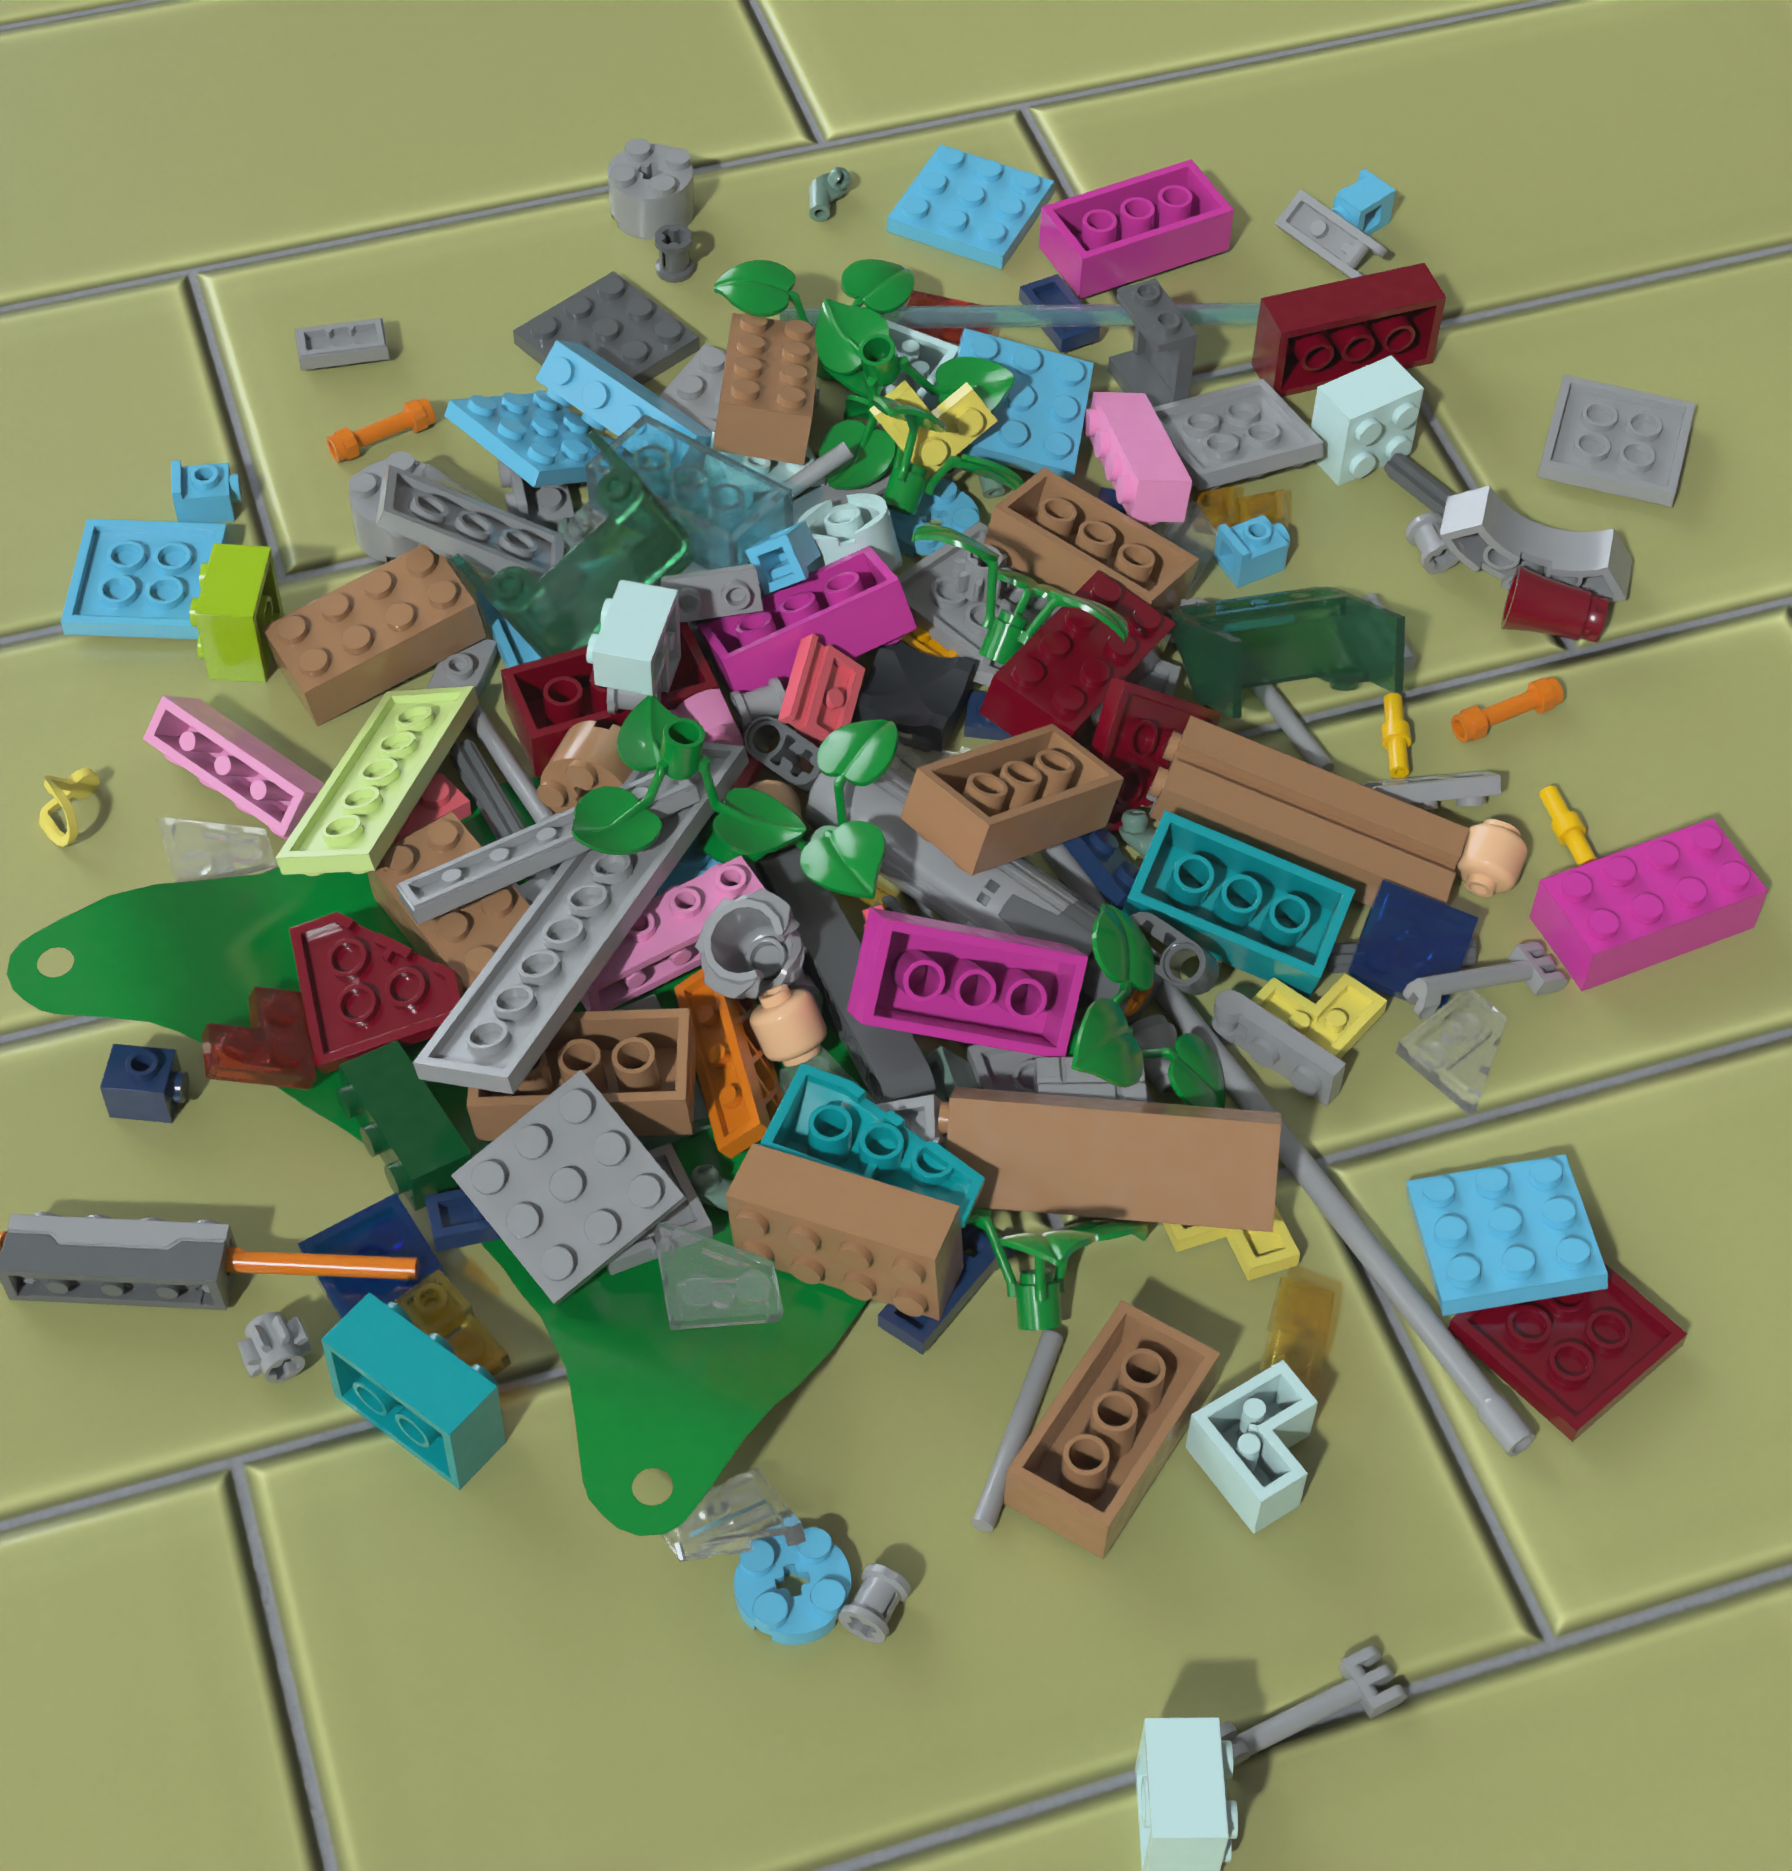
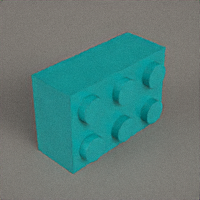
M369 1292L321 1339L334 1395L457 1489L461 1490L506 1443L502 1419L503 1412L498 1395L499 1386L495 1378L482 1366L474 1364L470 1367L459 1359L451 1345L440 1335L431 1333L428 1336L414 1326L408 1313L396 1303L389 1302L386 1305Z

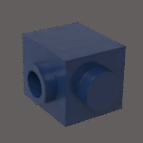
M113 1044L100 1089L108 1115L111 1118L172 1123L177 1104L184 1103L187 1098L189 1076L187 1072L181 1070L175 1049Z

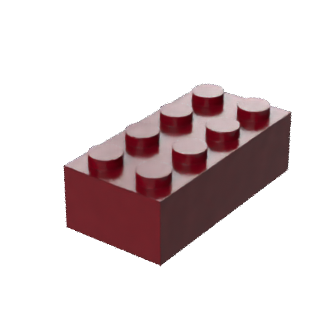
M1420 263L1263 297L1260 301L1251 365L1259 379H1264L1280 397L1316 390L1318 386L1388 356H1392L1404 369L1431 364L1434 360L1446 296L1426 264Z
M1098 570L1074 596L1101 603L1124 617L1128 626V636L1123 643L1119 635L1108 625L1080 608L1061 607L993 676L979 713L1012 736L1054 724L1081 745L1097 727L1111 678L1114 677L1138 684L1160 661L1177 623Z
M688 622L679 623L681 659L669 692H662L661 704L667 710H675L684 700L694 694L705 690L719 689ZM588 646L501 670L505 709L535 778L542 776L544 769L572 726L583 721H597L594 727L609 730L612 724L621 727L632 711L619 709L616 714H608L607 687L595 685L593 664L587 663L586 659Z

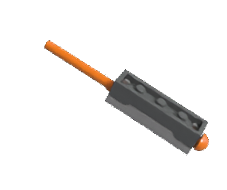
M37 1212L33 1215L11 1214L7 1228L8 1231L0 1232V1281L9 1300L227 1310L235 1273L417 1280L419 1276V1259L412 1257L244 1251L237 1247L229 1224H220L219 1222L207 1219L196 1222H173L157 1217L130 1220L112 1219L100 1214H93L87 1217L57 1216L49 1212Z

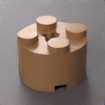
M583 721L572 726L567 731L542 773L540 785L537 789V796L540 802L549 807L555 814L562 813L576 807L577 802L586 793L595 788L603 786L620 787V785H623L633 769L621 761L616 751L620 726L612 724L609 730L594 727L597 721Z

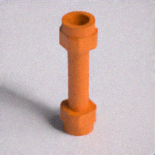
M426 398L414 399L404 403L403 411L353 432L348 427H344L335 431L333 435L328 436L326 442L330 454L337 463L343 460L349 461L360 456V448L411 428L414 433H418L428 429L429 425L436 422V417L430 402Z
M1554 677L1538 679L1528 684L1527 692L1482 710L1476 705L1461 710L1459 714L1454 715L1451 719L1453 733L1460 742L1475 741L1485 737L1489 727L1533 709L1538 714L1554 709L1556 705L1563 702V689Z

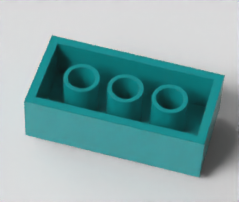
M1164 810L1122 912L1128 916L1138 912L1151 913L1204 948L1216 960L1268 982L1275 977L1300 995L1309 998L1322 976L1356 889Z

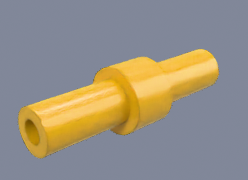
M1389 693L1383 698L1385 722L1381 726L1382 746L1388 751L1391 777L1401 779L1409 774L1407 748L1411 745V732L1409 723L1404 720L1402 696L1398 693Z
M1550 785L1542 789L1539 797L1553 820L1551 829L1558 842L1568 847L1578 866L1597 860L1585 838L1586 828L1578 814L1569 810L1556 786Z

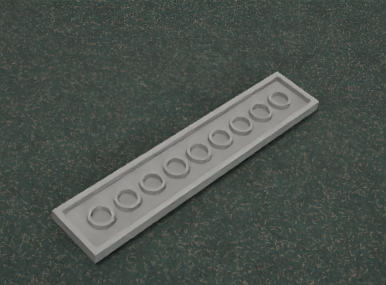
M704 742L702 756L708 757L711 760L710 772L717 796L722 801L749 763L745 746ZM656 769L648 772L633 770L626 782L620 785V787L656 772ZM697 771L689 778L697 787L700 802L661 818V832L656 841L645 850L629 855H609L590 849L563 861L414 1060L413 1065L419 1079L508 1094L515 1093L713 814L714 810L710 806L701 772Z

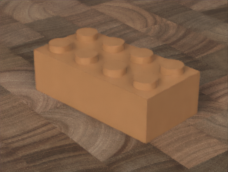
M732 313L712 451L804 465L813 416L818 364L815 342L816 326H811L802 320L786 322L753 316L748 313Z
M1045 467L994 507L984 544L998 549L1001 555H1007V567H1011L1017 572L1034 579L1038 584H1047L1064 593L1074 595L1099 570L1165 616L1168 609L1176 610L1181 604V599H1186L1200 560L1198 557Z
M424 544L262 627L277 666L317 727L486 638L476 602L444 556L435 553L429 546Z
M1050 724L918 767L900 818L917 831L922 839L932 843L953 860L958 868L973 876L1106 827L1124 777L1057 726Z
M450 812L392 844L376 870L367 873L373 897L418 954L435 963L439 962L455 970L462 978L464 992H466L530 905L513 884H510L417 925L401 902L395 885L481 848L480 844L456 815Z
M690 1008L571 1012L514 1094L468 1087L467 1110L477 1141H494L580 1070L585 1073L635 1136L693 1135L697 1043Z
M754 1143L751 1144L726 1193L736 1257L742 1258L746 1263L757 1268L771 1267L790 1273L804 1283H822L841 1289L849 1296L858 1300L866 1301L872 1299L885 1304L889 1303L906 1315L913 1317L923 1315L940 1321L964 1268L960 1206Z
M1121 1300L1006 1470L1003 1503L1104 1559L1187 1430L1191 1414L1201 1408L1214 1388L1221 1353Z

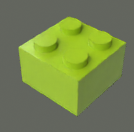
M214 543L209 562H203L200 568L199 583L201 591L199 598L193 597L190 605L191 626L197 627L199 632L197 641L199 659H205L209 679L266 683L273 655L262 627L282 618L284 613L271 547Z

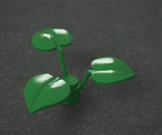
M877 259L860 260L850 264L843 271L841 289L847 296L855 299L852 306L861 307L864 304L868 309L883 315L892 313L906 304L914 289V275L909 269H905L903 266ZM753 260L741 263L725 272L714 285V292L724 296L733 306L745 313L758 317L774 316L783 312L788 307L789 301H791L799 320L809 323L799 294L791 291L796 281L795 274L777 262ZM818 356L817 377L828 381L837 380L856 394L868 398L867 378L862 366L855 373L842 376L826 369ZM878 386L877 395H880L884 386Z
M825 298L821 305L815 330V342L819 359L826 369L842 376L853 374L862 366L867 378L869 409L874 406L871 400L873 395H877L878 386L891 385L898 378L902 370L929 394L939 395L937 405H940L967 382L991 413L999 407L1014 386L1015 376L1011 371L1000 364L976 357H956L942 363L935 373L938 386L932 385L910 365L906 356L898 357L894 341L890 338L888 324L880 314L865 307L846 305ZM870 410L867 426L857 420H845L831 426L822 437L819 446V457L843 441L854 455L853 458L826 475L829 487L836 490L859 489L880 479L892 466L896 455V442L887 431L875 429L877 419Z
M848 395L845 401L844 420L849 418L869 419L868 398ZM873 395L871 402L879 411L887 416L906 421L909 427L904 453L896 444V455L892 472L882 497L886 501L887 508L914 517L923 494L932 496L936 485L952 468H961L967 472L994 480L1014 491L1024 484L1021 477L1009 468L987 459L962 454L961 457L950 456L929 481L926 480L927 470L910 463L919 426L941 433L944 432L946 425L937 417L920 408L906 404L901 405L893 399Z
M927 524L918 527L913 534L911 542L934 540L947 543L974 553L988 565L986 616L982 623V627L988 629L979 654L992 661L1004 665L1036 633L1056 607L1080 608L1090 613L1114 630L1123 643L1128 636L1126 619L1113 609L1089 599L1064 593L1050 585L1038 584L1034 579L1026 575L998 569L999 554L957 530L945 526ZM997 579L1024 590L1015 612L1001 609L999 617H995ZM1043 597L1048 599L1049 602L1026 629L1029 620L1022 616L1030 598Z
M648 695L627 716L620 728L616 743V751L619 758L629 768L639 772H648L656 769L645 797L638 802L633 793L620 787L603 786L589 791L577 802L574 809L571 835L582 845L604 854L629 855L645 850L656 841L661 832L662 822L660 818L647 809L652 805L664 776L667 775L674 780H686L697 771L701 772L712 810L719 813L713 821V833L728 849L743 855L757 856L768 854L800 839L806 832V826L784 804L772 796L755 789L734 788L727 792L724 803L721 802L717 796L710 772L711 760L708 757L702 756L705 739L703 727L694 720L679 718L667 710L654 695Z
M877 719L847 724L830 733L819 747L817 764L820 771L826 776L837 777L834 781V793L838 826L827 825L818 828L812 834L811 840L808 843L802 838L792 843L801 850L800 865L805 876L813 883L830 891L859 898L874 899L878 875L886 854V840L879 827L865 821L847 822L844 786L847 781L856 786H867L886 773L895 758L899 742V733L893 721ZM717 812L711 815L696 839L697 851L706 853L720 863H726L741 855L745 862L750 864L766 855H743L725 847L713 833V821L719 814Z
M1105 903L1100 905V913L1096 917L1092 929L1093 953L1103 973L1111 981L1120 983L1117 994L1111 999L1100 998L1092 1002L1084 1015L1081 1026L1071 1030L1065 1056L1073 1057L1071 1068L1079 1072L1095 1075L1112 1085L1127 1088L1139 1082L1143 1071V1059L1165 1058L1171 1062L1168 1068L1169 1082L1175 1093L1186 1105L1225 1108V1085L1222 1069L1213 1049L1202 1038L1190 1033L1180 1035L1175 1041L1174 1050L1171 1047L1141 1049L1136 1039L1132 1036L1133 1029L1128 1026L1125 1014L1119 1005L1131 994L1132 987L1138 991H1145L1152 986L1155 973L1153 953L1144 933L1128 915L1112 905Z
M979 1207L973 1208L966 1223L982 1228L986 1232L1007 1284V1297H1016L1018 1329L1031 1331L1055 1329L1062 1326L1060 1293H1065L1064 1279L1069 1256L1073 1252L1097 1241L1111 1240L1130 1234L1145 1241L1148 1235L1146 1225L1130 1222L1092 1220L1071 1224L1042 1235L1019 1233L999 1238L990 1217L992 1216V1209ZM1003 1246L1028 1253L1035 1257V1269L1021 1271L1020 1282L1016 1281ZM1045 1261L1056 1265L1054 1278L1053 1270L1045 1269Z

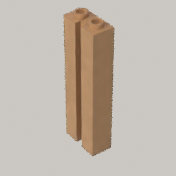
M1190 716L1182 734L1176 731L1172 732L1162 757L1171 763L1168 770L1159 767L1148 795L1157 798L1150 815L1151 818L1160 821L1164 810L1356 889L1353 900L1429 931L1431 930L1447 904L1456 874L1454 871L1461 858L1469 828L1193 716Z
M955 1087L949 1102L941 1101L938 1128L942 1134L947 1135L946 1150L985 1178V1184L974 1207L1273 1232L1281 1113Z

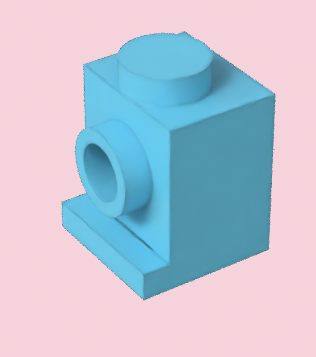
M1364 169L1359 172L1357 182L1349 187H1344L1336 194L1333 201L1334 208L1331 210L1370 236L1390 223L1396 190Z
M181 460L171 461V490L178 522L221 523L235 521L234 502H242L240 476L239 474L231 475L229 463L182 466Z
M1264 514L1230 528L1224 523L1217 527L1213 559L1234 585L1240 588L1285 570L1290 537L1283 524L1276 523L1272 525Z
M806 521L767 535L745 550L750 563L757 567L759 582L765 595L807 579L810 573L807 566L821 556Z

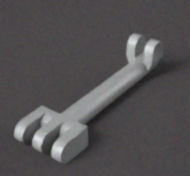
M1531 942L1516 945L1508 958L1511 963L1417 978L1407 984L1403 991V996L1409 1004L1416 1003L1413 1010L1418 1018L1426 1019L1435 1013L1440 1005L1442 995L1525 981L1534 995L1537 996L1560 991L1566 986L1568 980L1561 971L1554 972L1557 965L1550 956L1543 957L1546 950L1541 943Z
M1370 1645L1341 1660L1339 1671L1346 1681L1238 1734L1231 1721L1221 1723V1740H1231L1233 1766L1249 1759L1251 1755L1357 1702H1360L1369 1718L1372 1719L1401 1704L1407 1698V1694L1401 1685H1395L1381 1693L1378 1692L1377 1689L1388 1684L1394 1678V1674L1388 1665H1382L1368 1673L1365 1672V1669L1377 1663L1382 1657L1376 1646Z

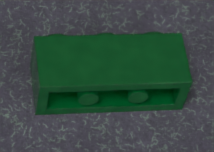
M398 1040L340 1064L341 1088L336 1089L338 1103L348 1119L356 1117L361 1125L360 1135L369 1154L372 1157L380 1155L384 1161L385 1175L393 1192L397 1196L404 1193L414 1210L417 1211L426 1207L425 1196L461 1189L451 1175L472 1159V1153L425 1081L418 1078L413 1063Z

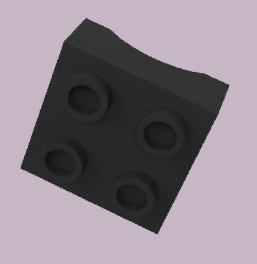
M901 640L892 645L879 646L872 668L860 688L851 723L877 719L893 721L899 733V743L942 755L965 707L969 692L974 687L975 661L963 657L942 658L931 656L909 647Z

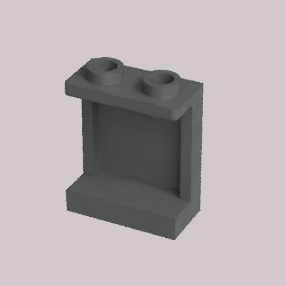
M1156 278L1118 289L1116 299L1135 324L1133 350L1109 357V373L1124 393H1145L1152 407L1189 398L1197 339L1196 332Z

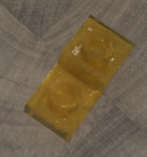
M1235 485L1190 494V528L1192 533L1216 537L1219 525L1226 523L1230 528L1264 514L1272 525L1276 523L1283 524L1289 534L1288 500L1284 489L1241 498L1237 494Z
M440 1269L394 1301V1303L408 1313L414 1326L428 1336L431 1333L440 1335L451 1345L456 1356L470 1367L478 1364L494 1377L511 1364L506 1350L475 1317L472 1305Z
M1280 1277L1266 1330L1269 1331L1258 1374L1284 1360L1314 1396L1328 1338L1335 1292L1287 1277Z

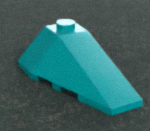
M803 1063L800 1064L759 1144L960 1206L962 1228H965L985 1184V1178L945 1148L935 1141L926 1142L905 1126V1119L892 1110L886 1113L867 1099L866 1091L853 1081Z

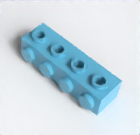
M555 341L535 380L549 389L546 393L549 398L566 407L575 406L583 412L581 419L601 431H605L607 428L617 435L616 443L633 454L640 455L642 452L653 460L651 467L660 474L671 479H675L676 476H699L708 460L712 437L711 431L581 343Z

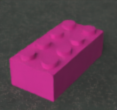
M1190 159L1041 207L1039 248L1076 296L1081 299L1229 250L1234 209L1193 160Z
M867 546L808 574L809 577L805 580L766 595L763 594L764 611L710 618L697 624L714 669L730 693L738 690L743 694L766 686L769 679L776 676L785 690L788 686L800 641L806 636L815 634L819 637L818 642L822 645H831L852 660L857 661L861 654L878 646L895 644L905 634L917 629L898 577L870 546Z
M1711 818L1541 879L1530 913V919L1580 990L1585 991L1754 928L1768 890L1715 820Z
M870 907L847 1011L860 1024L1043 1057H1065L1088 956L1068 944Z

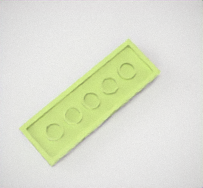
M474 686L387 691L276 856L282 875L305 874L307 876H317L333 872L363 874L375 871L479 704Z

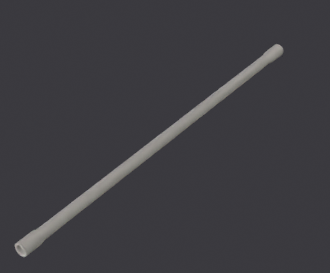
M1063 843L1039 851L1069 889L1098 909L1104 903L1110 905ZM1163 978L1154 999L1182 1035L1186 1033L1195 1034L1213 1049L1222 1069L1225 1090L1241 1110L1276 1112L1181 990ZM1281 1118L1279 1159L1474 1406L1479 1419L1507 1455L1512 1457L1527 1449L1535 1440L1536 1435L1507 1398L1497 1392Z

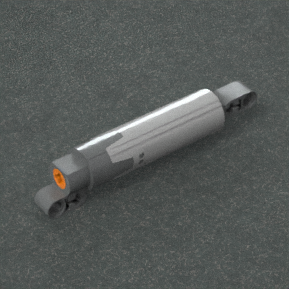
M764 716L754 720L745 732L744 744L746 750L751 756L775 773L809 794L806 806V820L813 829L817 830L827 825L837 827L838 821L834 793V781L837 777L826 776L820 771L817 764L819 747L787 725L778 722V719ZM780 735L778 746L768 753L770 741L775 736ZM801 757L814 765L813 771L810 774L796 765ZM889 767L886 773L878 780L867 786H856L848 781L846 782L844 796L847 822L865 821L879 827L886 840V854L879 872L880 876L946 922L966 925L969 921L983 929L1068 944L1088 956L1076 1009L1084 1007L1093 999H1111L1117 994L1120 983L1111 981L1103 973L1093 953L1092 929L1100 909L1024 857L973 876L958 868L953 860L932 843L922 839L917 831L900 818L912 781L892 767ZM1138 912L1129 916L1139 926L1144 935L1149 933L1168 947L1164 950L1163 955L1151 948L1155 965L1152 986L1145 991H1138L1132 987L1131 994L1119 1005L1125 1014L1127 1022L1132 1024L1141 1016L1157 993L1163 978L1190 995L1204 994L1215 986L1219 977V966L1216 959L1208 951L1151 913ZM1198 956L1200 964L1197 973L1189 979H1182L1180 969L1183 962L1190 957Z

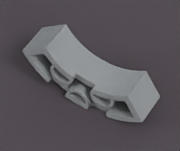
M1491 486L1447 497L1439 536L1452 553L1474 572L1481 568L1502 580L1501 587L1509 590L1515 571L1520 565L1544 577L1570 586L1590 590L1592 595L1609 598V603L1626 600L1632 558L1615 528L1578 532L1541 525L1512 510L1495 494Z

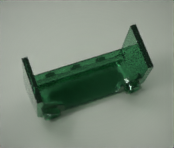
M594 429L586 436L611 468L600 479L596 487L597 502L609 516L537 581L526 569L519 566H509L498 571L485 583L458 553L450 559L540 658L588 646L591 635L593 633L599 634L601 611L606 598L613 599L620 579L661 587V578L663 576L681 574L692 563L695 556V543L688 532L639 475Z
M1310 587L1183 605L1172 609V621L1177 623L1173 630V636L1194 698L1203 703L1204 707L1217 710L1232 719L1242 718L1243 688L1317 677L1329 682L1330 688L1334 690H1355L1359 687V683L1371 682L1393 693L1403 692L1405 616L1344 590L1332 587Z

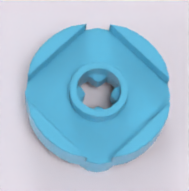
M941 479L936 485L932 496L923 494L914 517L890 509L900 552L913 559L914 553L928 556L946 544L934 540L911 542L913 534L918 527L933 524L925 523L926 521L938 520L942 522L941 526L963 533L980 520L979 509L975 502L967 494L957 490L956 484L948 479Z
M799 1527L780 1528L748 1542L741 1550L740 1561L734 1574V1596L738 1612L743 1621L754 1631L755 1626L761 1632L771 1635V1641L783 1645L806 1644L824 1637L836 1626L838 1614L843 1606L849 1604L851 1599V1572L845 1555L840 1548L832 1543L830 1535L817 1527H809L807 1529ZM788 1575H797L798 1578H804L808 1582L801 1585V1595L790 1596L788 1589H777L776 1585L783 1582L784 1577Z

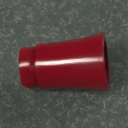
M1519 565L1508 591L1502 615L1501 629L1530 631L1559 636L1578 641L1581 638L1596 643L1602 633L1606 620L1609 598L1592 595L1590 590L1570 586L1544 577Z

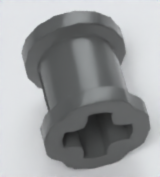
M679 224L660 227L655 232V246L659 250V259L655 265L657 276L666 282H683L689 279L694 272V263L689 257V249L692 247V232L687 227Z

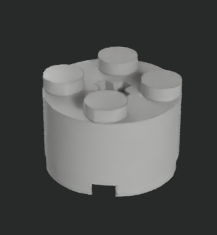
M644 139L628 141L625 145V150L618 153L608 167L610 213L612 218L614 217L617 220L618 228L636 238L655 239V232L662 226L679 224L687 227L691 223L695 212L693 166L690 162L689 152L683 148L650 144Z
M403 451L392 453L386 460L367 466L349 480V499L357 543L367 555L387 562L386 556L399 557L422 545L411 539L395 538L383 528L376 526L381 482L388 465L442 485V481L434 469L420 461L414 460L410 453Z

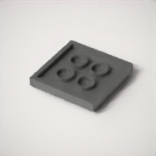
M614 271L513 330L514 344L541 366L556 340L581 343L641 385L700 350L699 336Z

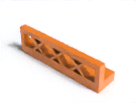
M700 969L675 986L674 990L679 1008H690L697 1043L696 1071L717 1149L731 1159L750 1147L752 1143L755 1144L762 1140L783 1099V1094L774 1063L764 1055L750 1025L751 1013L757 1007L755 999L728 998L715 992L704 984L705 974L703 969Z

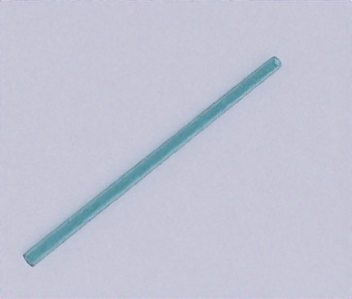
M1174 303L1191 326L1257 325L1260 303ZM1120 304L902 306L892 313L881 315L885 320L907 328L1135 326ZM787 307L781 312L780 321L799 320L795 307ZM804 307L811 326H816L821 307Z

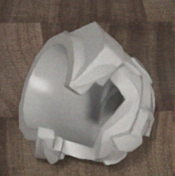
M762 888L734 900L724 898L706 919L695 945V948L701 953V966L705 974L704 984L728 998L756 999L764 991L774 986L787 984L790 987L796 983L803 972L807 947L804 946L801 935L797 931L800 923L794 919L790 905L777 895Z

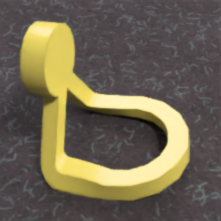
M81 768L75 771L68 779L50 775L45 776L44 786L54 798L41 809L39 824L49 839L57 846L64 847L76 841L78 823L75 811L69 800L73 797L75 799H84L98 788L100 783L99 777L91 768ZM60 807H62L67 820L66 834L59 830L50 817Z

